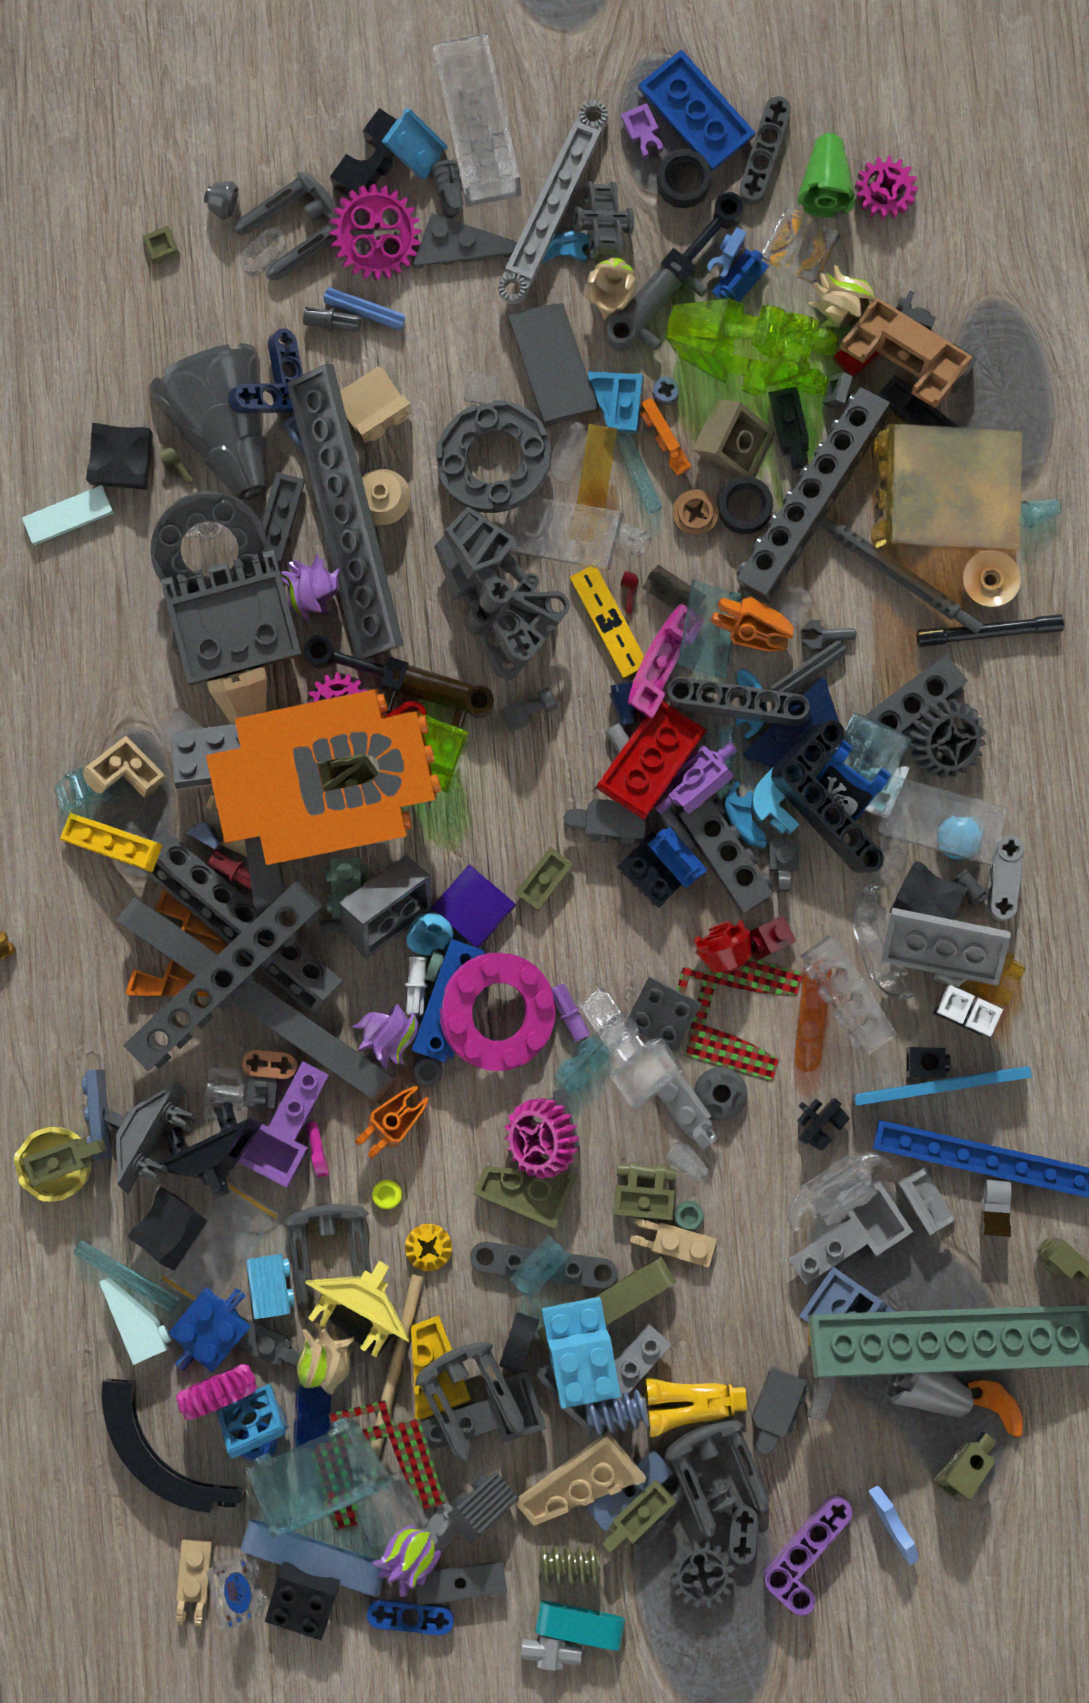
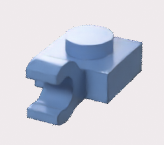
M736 227L732 235L727 234L720 246L723 254L709 261L707 273L710 274L713 267L720 266L723 269L720 279L723 281L728 276L729 267L732 266L742 248L747 232Z

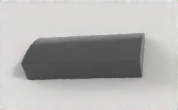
M564 304L546 305L508 315L509 324L544 428L599 411Z

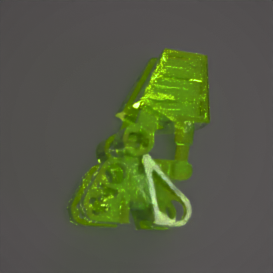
M729 298L673 306L668 320L666 340L676 355L682 360L726 384L728 373L744 376L741 390L755 396H765L768 387L773 385L785 389L797 387L798 392L815 396L826 394L828 378L819 369H809L810 363L808 359L810 351L824 355H834L839 339L830 329L820 328V320L803 314L786 313L782 308L772 305L761 306L759 317L743 314L745 304ZM740 338L752 339L751 344L767 358V362L733 355L735 348L733 346L734 340H739Z

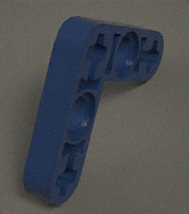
M285 328L279 329L268 338V350L275 383H243L238 385L228 395V401L233 410L239 413L294 412L291 399L283 400V398L289 395L287 383L302 376L303 371L297 340L290 330ZM283 364L290 366L293 372L292 377H288L283 373ZM263 391L271 394L273 405H268L264 401ZM241 394L243 398H250L253 396V399H250L245 403V400L240 399L239 395Z

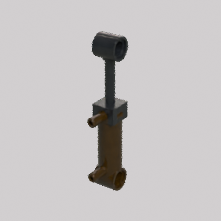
M313 636L304 645L305 657L311 666L323 669L332 663H337L382 677L380 685L382 689L386 690V713L392 711L397 693L411 695L456 709L450 732L459 735L467 713L475 718H484L490 715L494 709L493 694L485 686L472 685L430 672L389 657L385 667L337 652L336 648H333L331 642L324 636ZM324 646L327 648V653L323 658L316 659L312 656L314 648ZM483 695L488 699V703L484 708H475L472 705L473 698Z

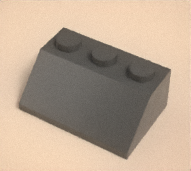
M407 855L398 861L392 862L385 871L376 877L370 878L364 886L354 893L346 895L339 903L341 922L365 959L407 930L416 916L432 911L430 875Z

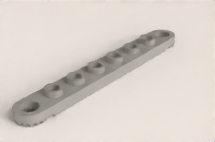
M588 101V103H585L580 108L581 110L576 121H574L508 261L505 272L498 284L499 295L508 304H518L525 299L606 127L608 112L605 105L600 101ZM598 111L602 115L598 121L593 123V121L587 120L586 115L589 112ZM510 283H517L521 289L517 294L509 295L506 293L505 287Z

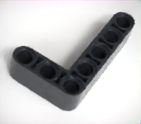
M829 720L817 723L774 766L771 773L772 782L851 870L856 873L878 871L884 864V855L881 849L813 775L845 738V730L840 722ZM825 728L830 733L829 741L824 737ZM806 748L811 752L810 761L805 757ZM787 768L792 772L791 782L786 777ZM806 790H809L812 796L810 803L805 798ZM826 811L829 812L831 817L829 824L825 821L824 817ZM845 832H847L850 837V842L848 845L844 841ZM865 853L869 858V863L867 866L863 862V856Z

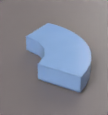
M876 1486L869 1490L871 1500L881 1521L910 1566L919 1561L916 1545L903 1526L892 1502L880 1487Z

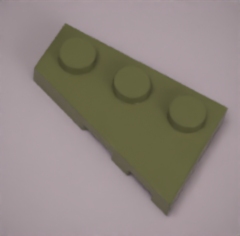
M485 1166L473 1195L555 1230L578 1174H558L551 1178L541 1179L536 1176H527V1172L523 1170Z

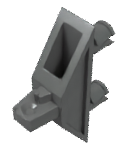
M177 1081L131 1108L125 1116L109 1110L104 1119L105 1122L109 1123V1126L117 1129L114 1133L116 1136L117 1185L127 1194H129L139 1174L158 1184L163 1181L153 1171L167 1174V1166L148 1158L168 1123L189 1132L192 1128L183 1119L195 1123L197 1121L196 1114L178 1107L187 1091Z

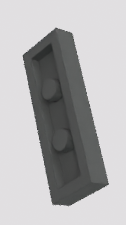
M276 472L262 520L267 537L268 551L274 549L278 563L283 562L305 485L304 479Z

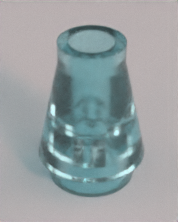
M1057 498L1024 500L1015 508L1016 519L1022 528L1028 527L1029 529L1061 513V505Z

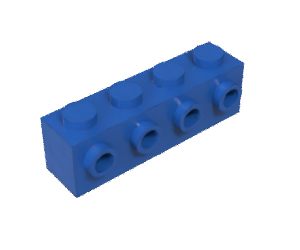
M451 939L412 1051L443 1062H447L448 1057L454 1058L456 1053L445 1039L440 1023V1009H442L443 998L446 992L444 989L452 975L464 963L474 957L485 954L484 950Z

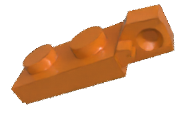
M648 398L641 404L644 411L640 415L648 428L654 426L658 436L655 437V440L661 451L664 453L668 450L670 453L668 466L677 477L692 468L690 462L653 399Z

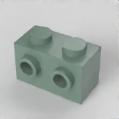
M360 857L330 859V866L325 867L326 884L331 883L332 895H327V912L332 913V917L335 920H341L339 903L344 897L354 893L363 886V882L368 881L367 864H362Z

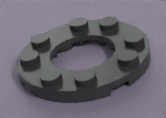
M492 400L493 403L479 406L475 404L466 408L451 420L443 431L438 443L436 459L442 483L457 502L465 507H470L474 511L499 513L521 506L540 490L550 471L552 450L544 426L527 408L509 401ZM490 432H503L511 435L519 442L522 449V461L518 470L509 479L504 481L485 483L477 480L470 473L467 466V454L471 445L480 436Z
M205 491L189 494L171 504L157 521L151 540V560L160 582L161 579L173 577L179 597L182 594L177 575L184 574L188 581L189 593L200 591L195 579V572L190 570L183 561L180 549L186 532L196 524L207 521L227 527L235 536L239 548L237 559L243 562L246 578L256 576L251 562V555L258 554L264 572L266 565L263 552L268 551L266 533L257 515L245 503L224 493ZM233 565L230 571L233 582L239 580L235 565ZM204 576L207 589L212 588L210 577Z

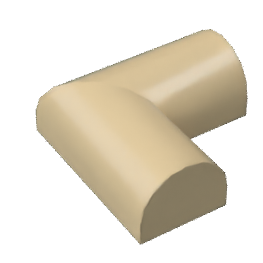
M127 736L119 740L83 770V777L87 785L97 793L104 792L120 778L124 777L144 798L155 792L166 778V775Z

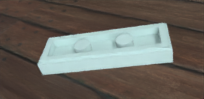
M101 485L24 516L22 520L30 540L35 546L114 514L104 487Z

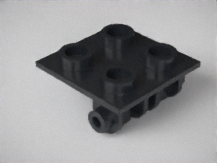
M652 832L616 868L620 871L621 875L624 874L633 883L632 886L634 888L637 887L640 894L643 893L652 902V906L656 905L660 908L682 884L647 845L656 838V834Z

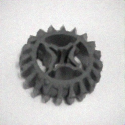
M939 699L938 706L929 704L928 713L920 711L923 718L920 721H913L917 729L910 731L909 734L915 739L908 743L910 748L914 750L911 755L918 761L919 767L926 769V772L931 775L945 778L947 774L951 777H956L958 771L967 773V764L976 766L973 760L974 757L983 756L981 751H979V747L987 745L981 739V737L987 734L986 730L982 728L985 722L982 718L978 717L979 713L977 710L971 708L965 702L959 703L956 699H950L949 702ZM953 718H960L964 728L959 729L953 723ZM931 749H938L942 753L943 759H935Z

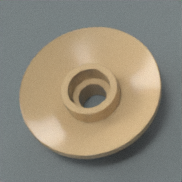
M985 550L974 555L966 564L962 577L963 586L967 595L975 603L984 607H999L1010 602L1017 594L1021 584V573L1017 563L1008 554L998 550ZM985 577H993L995 584H986Z

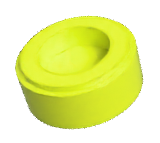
M382 1180L373 1188L372 1198L379 1208L392 1209L400 1203L402 1190L395 1181Z

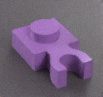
M647 103L621 114V120L631 142L640 141V153L643 160L649 157L648 150L646 149L648 145H654L658 153L663 151L664 147L660 139L653 135L658 133L659 128Z

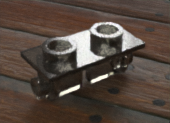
M657 565L647 577L648 580L642 587L643 590L674 610L679 604H683L695 613L706 597L660 565Z

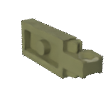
M78 1138L30 1155L22 1160L31 1187L88 1167V1165L94 1163L92 1156L107 1151L104 1139L87 1144L86 1138Z
M655 1479L612 1521L613 1523L608 1528L613 1534L602 1545L611 1553L621 1543L626 1548L631 1543L634 1544L677 1501Z

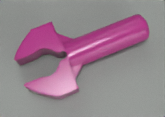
M316 1121L308 1122L306 1127L315 1174L317 1178L328 1176L329 1168L323 1151L318 1123Z

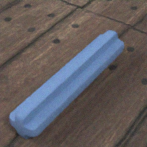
M331 287L325 291L323 298L325 304L397 330H401L404 326L405 315Z

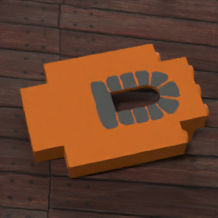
M378 689L235 718L240 748L206 755L224 842L229 843L260 836L265 863L270 865L406 837L409 835L408 829L412 828V821L409 811L404 812L403 806L436 800L437 793L441 792L438 774H432L430 763H435L433 749L431 745L426 746L424 734L429 733L426 717H420L419 711L384 718L383 712L387 711L385 695L379 694ZM357 754H369L377 760L379 772L373 781L324 792L318 766L319 762Z

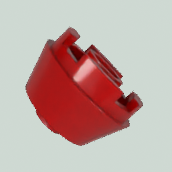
M742 920L737 922L738 925L733 926L731 921L709 928L710 933L702 939L701 936H697L694 939L697 948L696 955L712 972H732L740 968L743 963L751 958L750 930L746 929Z

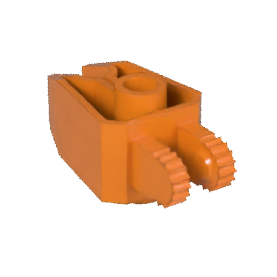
M752 597L743 599L741 603L720 598L717 604L718 608L724 613L726 612L734 616V618L715 612L710 619L715 626L730 632L733 644L767 652L786 650L788 638H793V625L781 613Z
M417 1086L400 1092L369 1115L368 1128L354 1142L359 1146L365 1143L374 1132L381 1141L369 1150L367 1155L371 1159L385 1146L397 1147L422 1114L428 1103V1097L423 1099L414 1108L407 1107L406 1101L417 1091Z

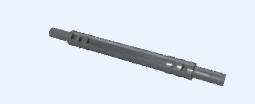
M827 516L823 518L820 526L834 535L833 539L950 620L954 618L975 634H978L983 624L961 610V605L844 524L840 526Z

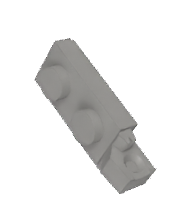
M677 1068L652 1085V1088L690 1139L694 1138L703 1150L718 1139L710 1128L712 1125L709 1119L711 1117L710 1113Z

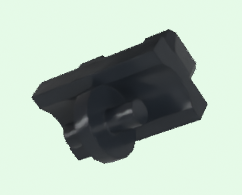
M832 1098L819 1114L815 1112L821 1107L822 1103L817 1099L809 1107L803 1102L798 1105L804 1113L797 1121L804 1126L810 1118L813 1120L799 1136L798 1139L804 1144L809 1143L811 1146L823 1151L832 1140L821 1130L823 1125L829 1121L834 1127L841 1130L850 1120L845 1111L840 1107L841 1103L836 1098Z

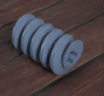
M634 1390L633 1399H630L625 1391L622 1392L621 1401L613 1398L609 1399V1403L603 1400L598 1401L597 1405H594V1403L585 1404L589 1435H591L592 1427L595 1428L598 1435H602L604 1425L607 1426L610 1433H614L616 1423L619 1424L622 1431H626L629 1421L634 1429H638L640 1420L644 1422L646 1428L649 1427L645 1397L642 1398L639 1390Z

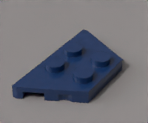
M823 677L803 695L810 705L811 716L809 721L801 727L773 724L742 754L745 759H751L773 768L812 726L829 720L839 722L826 680ZM795 705L790 709L789 713L799 716L805 709L800 705ZM825 728L824 737L829 741L830 733ZM806 748L805 757L810 761L811 752ZM787 768L786 772L792 774L790 769Z

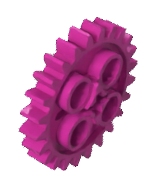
M373 184L369 188V193L364 186L359 187V196L353 190L348 192L350 201L345 198L339 200L343 209L337 207L333 209L338 219L329 220L330 224L336 226L335 230L328 232V235L336 237V241L331 243L330 247H339L340 249L336 253L335 258L344 256L345 261L342 267L344 268L352 264V274H357L362 270L363 279L368 278L370 272H372L374 280L380 279L381 272L386 279L390 278L391 269L396 274L401 273L399 264L405 267L409 266L410 262L407 256L415 257L417 255L411 247L421 244V242L414 239V235L422 233V230L416 229L413 226L420 219L411 218L410 216L415 207L406 209L404 205L408 198L405 197L397 200V190L388 195L387 186H383L380 192H378L376 184ZM356 210L362 211L366 215L364 226L355 222L354 213ZM384 210H389L394 215V223L392 225H387L383 221L382 214ZM375 226L377 231L397 229L400 233L399 235L382 234L375 238L373 234L351 235L350 231H367ZM386 239L393 241L396 248L393 255L386 253L383 245ZM357 240H363L367 244L368 249L365 255H361L356 251L355 244Z

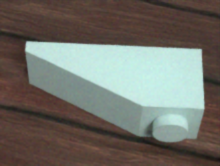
M111 1278L99 1281L133 1365L171 1348L169 1342L172 1341V1338L168 1334L169 1330L166 1325L161 1326L160 1321Z

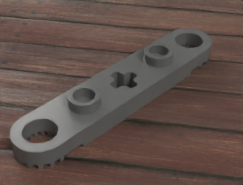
M488 1241L476 1244L470 1255L471 1263L477 1270L489 1273L595 1288H608L617 1279L615 1264L609 1259ZM489 1248L492 1250L494 1260L491 1264L483 1265L478 1262L477 1253L480 1249ZM542 1256L548 1257V1262L553 1264L552 1269L548 1268L546 1273H540V1268L535 1266L536 1261H541ZM599 1265H607L611 1270V1276L605 1282L598 1281L594 1276V1270Z

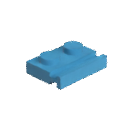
M405 108L402 117L396 120L381 142L419 179H426L432 170V165L438 162L441 158L440 154L448 146L411 109Z

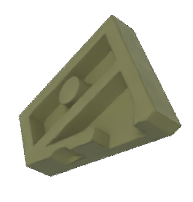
M357 754L318 763L324 792L369 783L378 775L377 769L365 754Z

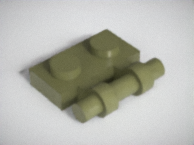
M630 1162L629 1165L618 1164L617 1176L628 1177V1185H616L613 1215L672 1220L675 1190L663 1189L664 1180L676 1181L677 1170L667 1169L665 1165L646 1167L638 1166L639 1163ZM637 1178L655 1179L654 1188L637 1187Z

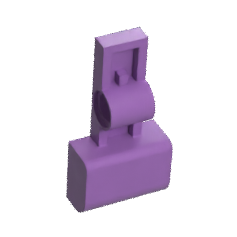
M302 1061L269 1126L262 1124L238 1162L287 1188L309 1150V1147L296 1141L311 1115L315 1102L329 1074Z

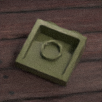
M1053 1237L1050 1241L1047 1238L1038 1246L1036 1252L1044 1260L1041 1265L1051 1275H1056L1058 1278L1061 1276L1073 1278L1083 1288L1087 1287L1089 1289V1262L1065 1240Z

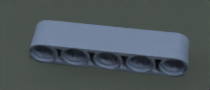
M255 1519L249 1520L240 1547L241 1551L279 1565H282L285 1561L294 1564L298 1569L307 1574L317 1577H333L341 1580V1586L373 1596H379L385 1578H379V1574L383 1569L371 1564L372 1561H377L376 1559Z

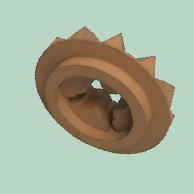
M690 490L678 497L673 507L675 525L683 533L693 536L707 534L716 525L719 516L717 502L709 493L702 490ZM702 503L700 514L703 518L697 517L690 523L691 513L688 509L694 510Z

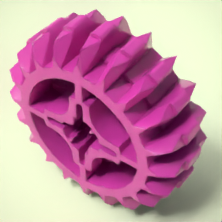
M537 1098L535 1100H527L525 1103L514 1108L515 1112L508 1116L511 1123L505 1126L509 1135L504 1139L510 1143L506 1151H510L514 1155L511 1161L519 1162L518 1170H526L527 1176H536L541 1179L551 1178L566 1171L569 1168L568 1164L575 1161L573 1154L579 1148L574 1142L580 1137L574 1135L573 1130L576 1129L577 1125H571V1114H564L565 1106H557L556 1100ZM537 1116L543 1120L542 1123L536 1122L534 1120V1117ZM541 1154H547L550 1159H544L541 1157Z
M242 1364L185 1388L176 1396L180 1413L183 1414L184 1419L193 1420L249 1396L257 1389L253 1371L251 1372L248 1365Z

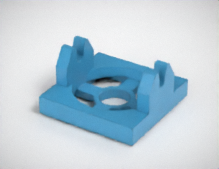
M267 1384L255 1390L249 1396L216 1410L227 1452L231 1459L287 1434L286 1430L289 1429L285 1421L287 1420L286 1416L277 1402L271 1384ZM254 1404L267 1405L266 1407L261 1408L259 1410L255 1407H251V1405ZM242 1410V1412L239 1414L237 1420L233 1422L234 1418H235V1417L237 1416V1414ZM250 1413L257 1414L256 1420L249 1425L242 1424L246 1415ZM272 1415L267 1429L259 1433L257 1427L261 1420ZM243 1429L248 1431L250 1437L245 1440H239L235 1432Z

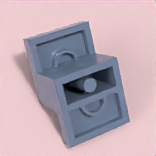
M833 1267L799 1316L808 1322V1316L815 1314L896 1311Z

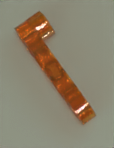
M815 957L809 960L803 968L793 1056L796 1068L803 1072L814 1071L821 1062L829 982L832 973V966L822 957ZM815 963L820 964V969L825 970V974L820 975L818 979L814 978V975L810 973V968H813ZM807 982L818 985L824 984V989L822 990L817 987L806 988ZM810 992H816L822 998V1003L817 1009H811L805 1003V998ZM807 1021L815 1022L818 1026L819 1031L814 1038H807L802 1032V1027ZM800 1040L807 1043H818L817 1048L811 1047L810 1056L815 1057V1062L810 1063L808 1068L804 1067L803 1061H799V1056L805 1055L806 1046L800 1047Z

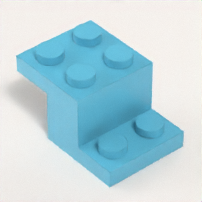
M596 1297L541 1308L550 1362L556 1379L561 1409L621 1397L612 1342L606 1329L601 1298Z

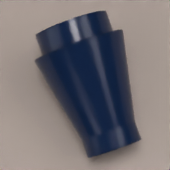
M633 682L610 686L611 693L608 694L619 718L620 725L637 722L636 708L628 703Z

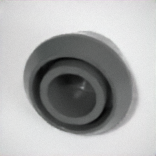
M233 181L215 182L212 187L208 186L204 196V203L208 204V210L222 220L230 218L235 210L238 199L237 185Z

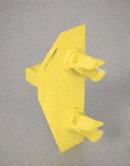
M378 1261L372 1273L365 1270L361 1277L305 1281L307 1285L320 1291L321 1294L314 1310L308 1317L312 1322L323 1310L324 1314L319 1326L325 1328L336 1305L342 1304L372 1321L373 1327L364 1343L360 1346L363 1351H366L370 1344L376 1340L372 1356L377 1357L389 1334H395L409 1342V1337L385 1291L388 1283L382 1279L389 1266L382 1261Z

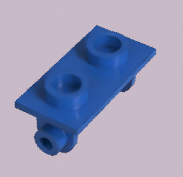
M746 249L731 267L728 276L723 281L721 280L711 293L734 310L769 268V265L761 260L763 255L758 250L751 252Z
M670 826L667 829L661 830L656 835V838L647 844L685 889L708 871Z

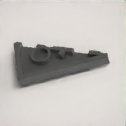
M431 213L413 265L415 268H423V265L438 263L448 265L456 261L464 263L486 260L485 257L504 255V257H510L517 242Z

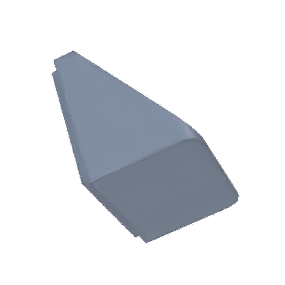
M203 822L186 832L189 836L215 850H223L221 841L211 824Z

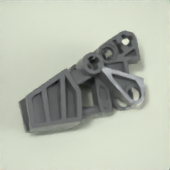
M467 506L444 531L445 535L434 548L453 599L455 600L463 596L471 608L464 618L465 627L473 634L484 633L481 637V646L495 674L505 680H512L568 613L570 602L563 593L558 591L534 592L540 583L539 577L534 573L526 574L517 565L518 562L508 553L516 538ZM497 566L506 574L509 572L519 582L514 591L509 582L498 578L495 573ZM554 598L559 599L564 605V610L555 612L550 608L549 601ZM496 634L501 646L491 645L488 641V635ZM506 661L507 664L512 663L514 667L510 670L509 668H503L502 665Z

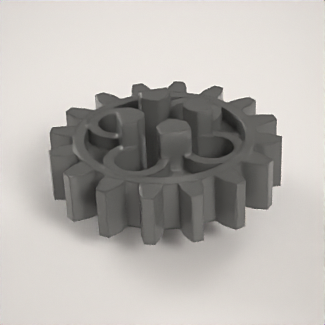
M697 1540L693 1541V1549L683 1545L684 1555H674L678 1565H670V1571L676 1573L675 1576L670 1578L671 1584H679L674 1590L675 1594L680 1595L684 1593L683 1602L685 1604L693 1599L695 1608H699L701 1602H705L707 1608H711V1600L713 1599L719 1604L722 1603L720 1594L723 1592L729 1595L731 1592L726 1585L727 1583L735 1582L734 1577L728 1575V1573L735 1570L732 1564H725L730 1559L729 1554L720 1555V1545L710 1549V1542L708 1540L705 1541L703 1547H699ZM697 1554L704 1556L703 1566L706 1572H711L715 1566L722 1568V1573L718 1576L712 1573L706 1574L707 1584L711 1587L710 1592L707 1594L700 1592L702 1587L699 1576H694L699 1572L697 1563L693 1561ZM689 1572L693 1575L690 1582L682 1580L684 1573Z

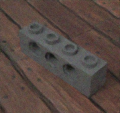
M945 654L855 722L851 728L872 755L878 750L881 754H884L896 744L893 740L901 733L906 737L910 731H914L917 728L913 721L922 718L920 711L928 713L929 704L938 706L939 699H956L965 692L962 687L968 680L950 657ZM927 684H938L941 688V694L939 696L929 694ZM912 700L916 702L918 712L914 714L908 713L904 708V701ZM885 717L891 718L895 722V730H884L881 726V719Z
M709 797L690 814L684 811L678 818L743 915L773 895L771 889L774 885L765 872L759 873L755 866L758 861L749 848L744 850L738 841L742 837L733 823L728 825L723 818L726 812L717 799L712 801ZM709 822L716 823L720 828V834L716 837H709L704 832V825ZM728 846L735 850L736 858L733 861L727 862L721 858L720 850L723 847ZM740 871H747L752 877V883L748 886H741L736 880V874Z

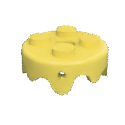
M47 1127L31 1133L14 1156V1166L16 1167L18 1180L22 1188L38 1200L47 1202L68 1199L78 1193L88 1181L92 1164L86 1168L31 1187L22 1159L68 1141L82 1138L72 1130L62 1127Z

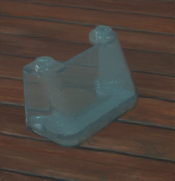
M348 1417L331 1423L333 1429L328 1431L327 1434L279 1456L272 1457L270 1453L253 1459L255 1465L245 1469L272 1538L302 1528L393 1486L387 1470L356 1420L349 1421Z

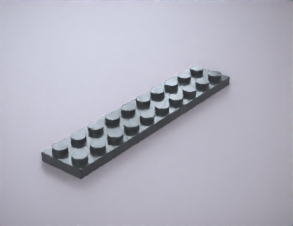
M324 364L288 382L287 386L333 569L335 571L340 568L338 574L339 593L355 657L367 660L401 647L404 643L334 365Z

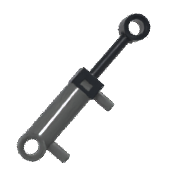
M725 192L719 195L715 201L714 219L688 249L681 254L673 248L661 261L660 268L634 296L630 303L618 316L610 320L607 325V342L612 349L616 351L628 350L632 347L635 338L638 336L652 349L657 350L661 345V340L645 327L679 288L682 289L685 285L700 297L706 294L708 288L694 277L695 265L691 261L721 227L730 229L739 224L742 217L743 201L738 194ZM725 206H730L734 208L735 213L727 215L721 209ZM621 328L625 329L629 334L625 338H618L613 333Z

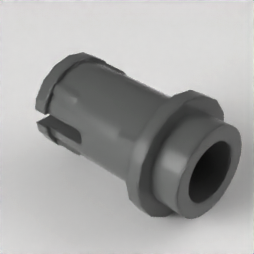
M965 869L953 879L955 883H960L968 888L965 893L969 899L968 904L972 903L976 907L989 897L986 893L987 888L983 889L969 873L968 869Z

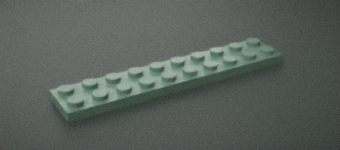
M1089 1305L815 1314L808 1316L814 1378L1089 1367Z

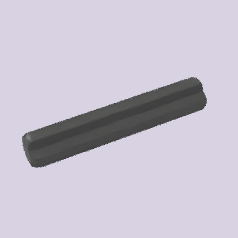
M839 640L834 642L773 684L770 690L792 692L844 656L847 652L845 646Z

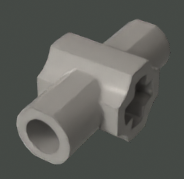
M540 1635V1641L522 1640L521 1659L538 1661L537 1667L545 1670H563V1664L581 1665L582 1645L566 1644L565 1640Z

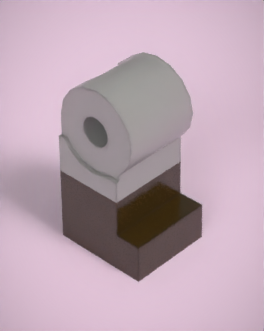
M985 1180L983 1199L981 1200L979 1234L1011 1237L1010 1181Z

